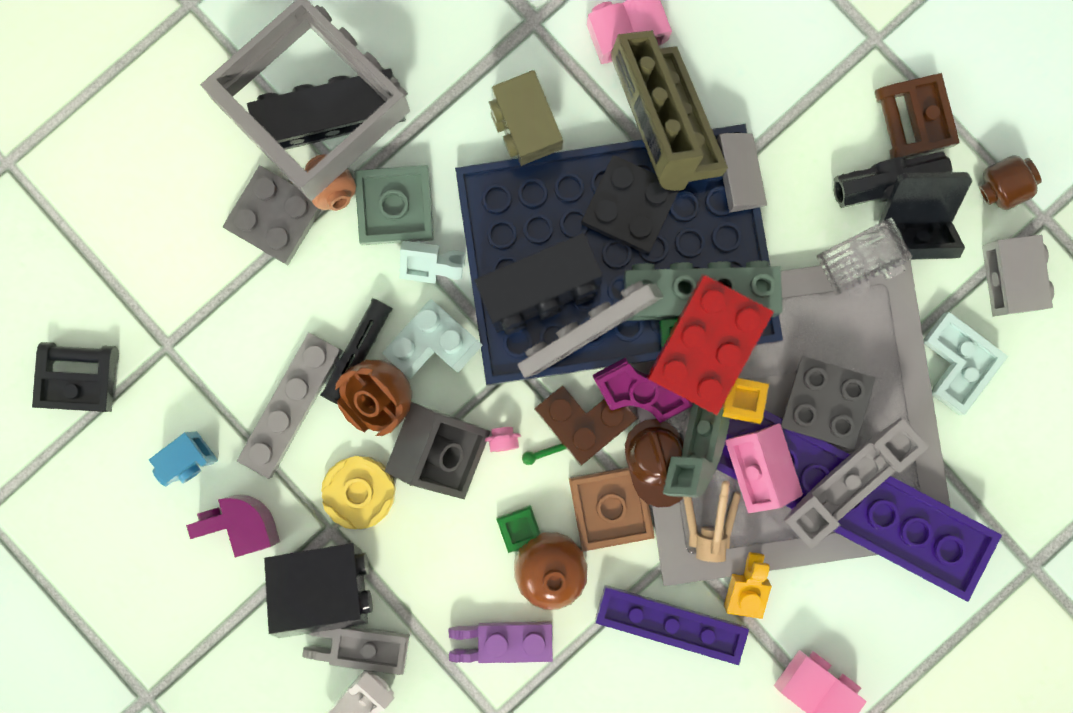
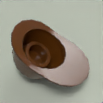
M657 419L645 420L634 426L628 433L625 442V456L632 483L638 496L647 504L660 508L670 507L683 499V497L667 496L663 493L671 457H682L683 441L678 431L672 425L665 421L660 423Z

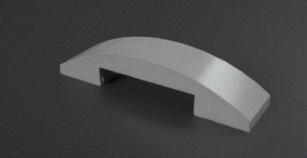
M903 418L898 419L868 440L826 475L792 509L784 521L812 550L841 525L838 521L895 471L901 473L930 447Z

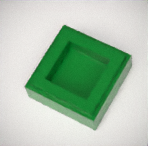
M531 505L496 517L508 554L519 550L525 543L527 544L531 539L541 534Z

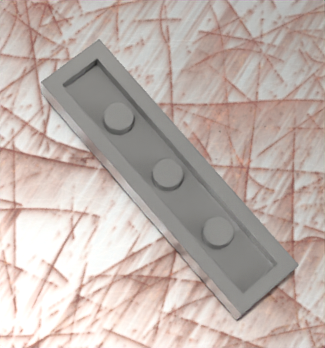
M642 281L633 284L621 292L624 299L613 306L609 302L599 305L588 313L591 319L580 326L577 322H573L556 333L559 339L547 345L543 341L525 352L528 358L517 364L524 378L539 374L664 298L657 284H647L644 286Z
M308 332L239 455L237 462L267 479L273 477L333 370L336 358L339 359L343 350Z

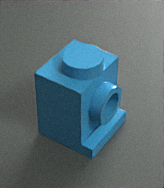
M197 431L184 432L148 459L154 467L152 470L154 477L165 487L179 480L184 484L202 471L199 465L200 467L209 466L218 461Z

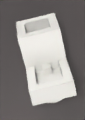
M364 670L327 713H382L395 699L393 696L394 692L382 678L375 675L372 671Z

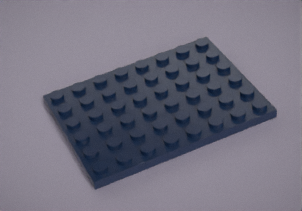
M746 124L712 129L716 139L719 134L747 133ZM643 139L556 152L522 166L518 158L455 168L479 339L483 345L481 353L486 385L490 386L603 369L623 358H626L630 364L656 361L662 350L660 320H638L622 322L537 375L524 378L517 365L528 358L525 353L528 349L543 341L549 345L559 339L556 333L573 322H577L580 326L591 318L588 313L605 302H609L613 306L624 299L621 295V292L624 291L623 276L626 270H632V265L648 263L654 264L655 269H670V264L692 263L693 269L708 268V264L712 262H730L731 268L746 267L747 262L768 261L770 267L760 207L729 213L722 176L689 181L684 190H679L649 255H646L581 225V221L613 155L656 174ZM584 233L603 275L601 287L595 292L597 296L579 305H576L574 300L561 306L562 311L550 318L541 320L539 315L525 321L527 327L509 335H506L505 331L497 333L474 279ZM779 315L770 318L756 346L783 341Z

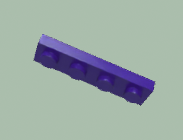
M604 585L595 617L596 624L738 666L740 665L749 633L747 626L608 585Z

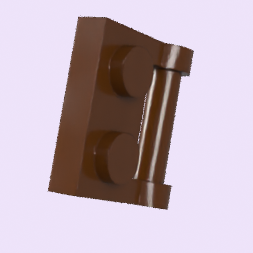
M942 73L887 85L874 91L876 102L881 103L892 145V149L889 150L891 159L905 157L906 159L954 147L960 143ZM901 96L905 98L916 141L907 144L896 98Z

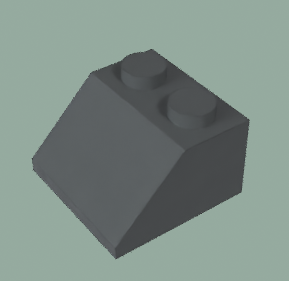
M411 402L410 411L405 417L385 472L408 485L465 500L487 443L485 438L489 437L491 431L432 408Z

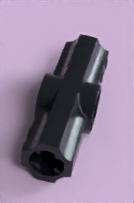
M944 151L905 160V157L889 159L877 163L869 169L857 170L836 176L833 188L835 200L841 208L875 200L887 202L894 184L901 174L952 172V164Z

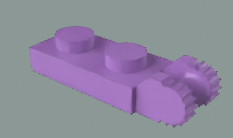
M550 621L478 623L476 626L448 628L449 638L462 640L478 637V649L458 648L449 652V661L553 662L552 622Z

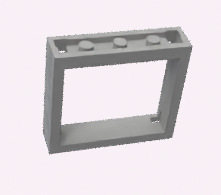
M295 0L205 79L200 86L236 126L312 201L410 112V108L406 100L408 92L400 86L399 81L394 76L388 79L381 72L383 70L382 66L370 52L367 51L363 55L356 48L358 44L354 37L344 27L338 30L331 23L333 20L323 6L320 7L317 4L314 7L308 0ZM311 28L385 103L307 173L233 96Z

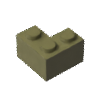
M535 70L492 86L493 100L488 101L491 110L490 115L497 133L502 131L505 133V136H502L510 158L517 156L522 166L562 150V135Z

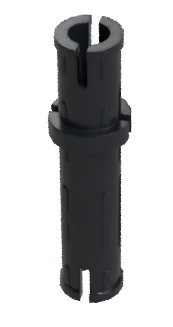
M375 298L371 299V303L354 331L340 359L336 358L333 364L336 368L320 396L337 404V400L341 398L339 388L335 390L337 381L346 370L366 359L393 308ZM372 321H374L373 324L371 325V327H370V329H369V331H368L366 337L364 338V336H365V334H366V332H367V330H368L370 324L372 323Z

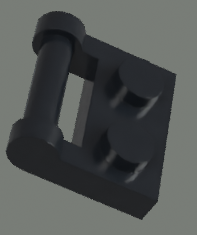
M40 342L36 351L32 408L112 412L115 367L119 361L118 348L105 345L101 349L56 346L54 342ZM55 361L98 363V374L53 372V364Z

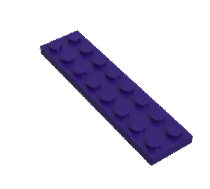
M765 409L761 424L730 418L726 440L734 436L756 432L779 423L781 425L782 418ZM782 428L802 490L801 497L785 505L793 509L826 475L850 454L825 441ZM725 442L716 469L737 480ZM892 476L888 477L838 521L841 525L834 530L837 534L966 602H969L1002 537V534Z

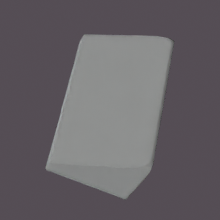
M753 133L719 134L716 140L728 167L722 177L729 213L767 206Z

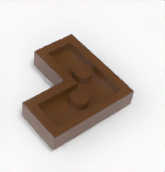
M563 385L534 408V411L580 466L638 419L628 406L610 410L605 399L586 413Z

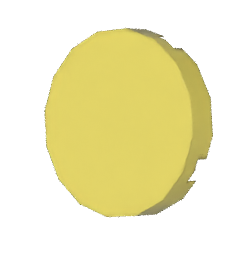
M353 456L340 460L329 469L322 482V503L325 512L335 523L346 529H364L375 526L388 515L394 504L396 487L392 475L385 472L386 467L383 463L371 457Z

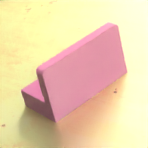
M779 423L756 432L734 436L725 440L748 513L778 509L802 496L801 486L782 427Z

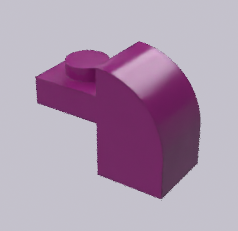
M232 495L219 499L220 508L217 507L198 513L199 521L186 525L190 540L227 529L235 558L270 548L280 542L275 521L269 509L258 499L247 495Z

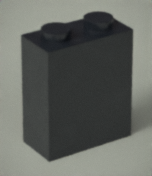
M354 543L264 558L269 635L285 638L368 624L367 613H372L373 611L370 590H365L364 575H369V562L366 552L362 553V550Z

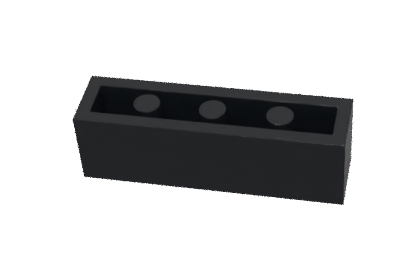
M383 68L381 70L388 79L394 76L391 68ZM342 75L333 77L328 80L327 84L319 86L311 84L296 86L290 93L281 95L277 93L262 94L257 97L256 101L248 102L247 108L249 114L285 150L351 134L380 108L385 101L360 76L349 78ZM405 116L399 122L406 121Z

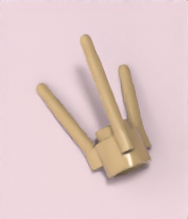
M728 481L722 482L715 527L704 526L701 528V533H698L692 497H683L690 533L689 546L696 548V558L707 562L726 561V550L730 548V536L741 497L740 492H734L724 525L730 486Z

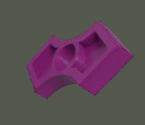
M626 358L592 375L610 410L625 406L640 407L652 413L662 423L693 406L692 402L648 380V374L636 370Z

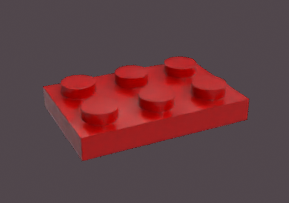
M702 274L651 368L647 379L718 415L774 311Z

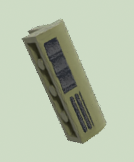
M653 30L618 34L611 52V59L660 185L667 190L677 191L684 190L689 181L723 176L728 168L678 47L660 48Z

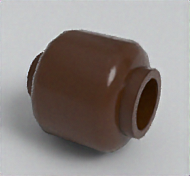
M1011 155L984 170V184L979 186V190L988 205L995 203L1003 210H1010L1035 197L1038 192L1037 185L1042 183V179L1037 167L1030 158L1022 159L1020 156Z

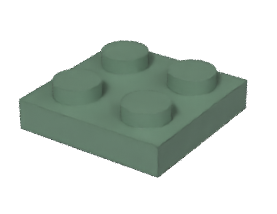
M428 165L354 170L359 244L375 245L402 243V241L434 240Z

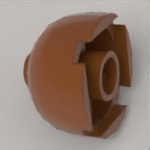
M365 360L349 368L340 376L336 383L335 390L339 388L341 396L337 400L340 411L347 421L364 433L370 429L378 432L375 436L389 434L400 425L410 411L412 400L410 383L400 369L385 360Z
M543 532L519 549L514 560V579L520 593L532 605L544 610H559L571 605L582 595L587 583L588 565L582 550L570 537L558 532Z

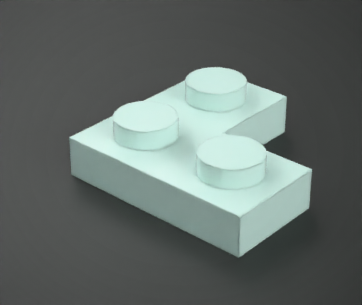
M430 299L382 354L400 369L405 376L411 379L434 352L458 373L483 345Z
M950 312L943 313L924 338L925 345L951 364L933 387L932 395L958 415H965L1009 356Z

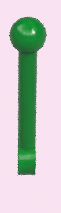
M561 443L535 453L526 451L522 455V462L528 466L533 465L537 459L566 450V448Z

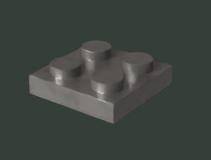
M259 165L222 228L282 263L289 265L321 209L315 207L312 201L295 185Z

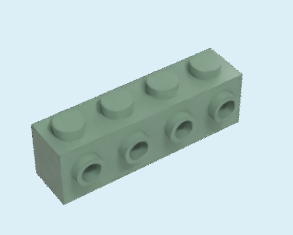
M751 261L746 263V267L731 268L730 262H712L708 264V268L693 269L692 263L670 264V269H655L654 264L643 263L632 265V270H626L623 276L624 290L642 281L644 286L647 284H657L664 298L626 321L678 319L702 274L774 311L771 318L783 313L781 267H769L768 261Z

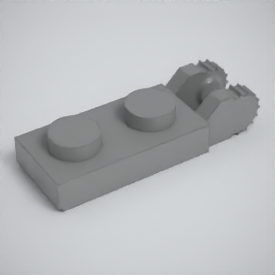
M353 626L307 634L313 637L332 639L331 649L316 645L305 646L302 652L303 658L329 662V665L389 674L403 675L405 672L410 634Z

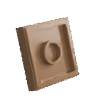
M628 467L569 478L582 552L655 538L649 504L638 496Z

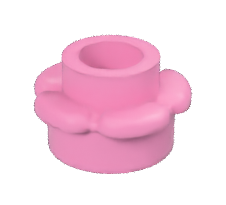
M501 427L491 429L492 436L485 438V442H489L490 452H501L519 449L518 438L521 437V434L514 433L513 427Z

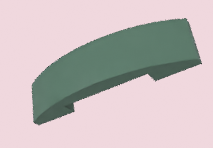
M693 403L683 444L682 457H671L663 491L665 495L700 498L706 490L718 466L728 432L730 418L722 417L724 406H722L718 415H715Z

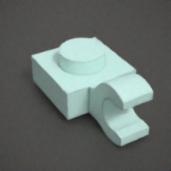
M402 241L399 279L435 284L438 275L450 279H461L462 269L465 265V253L449 251L439 255V245Z

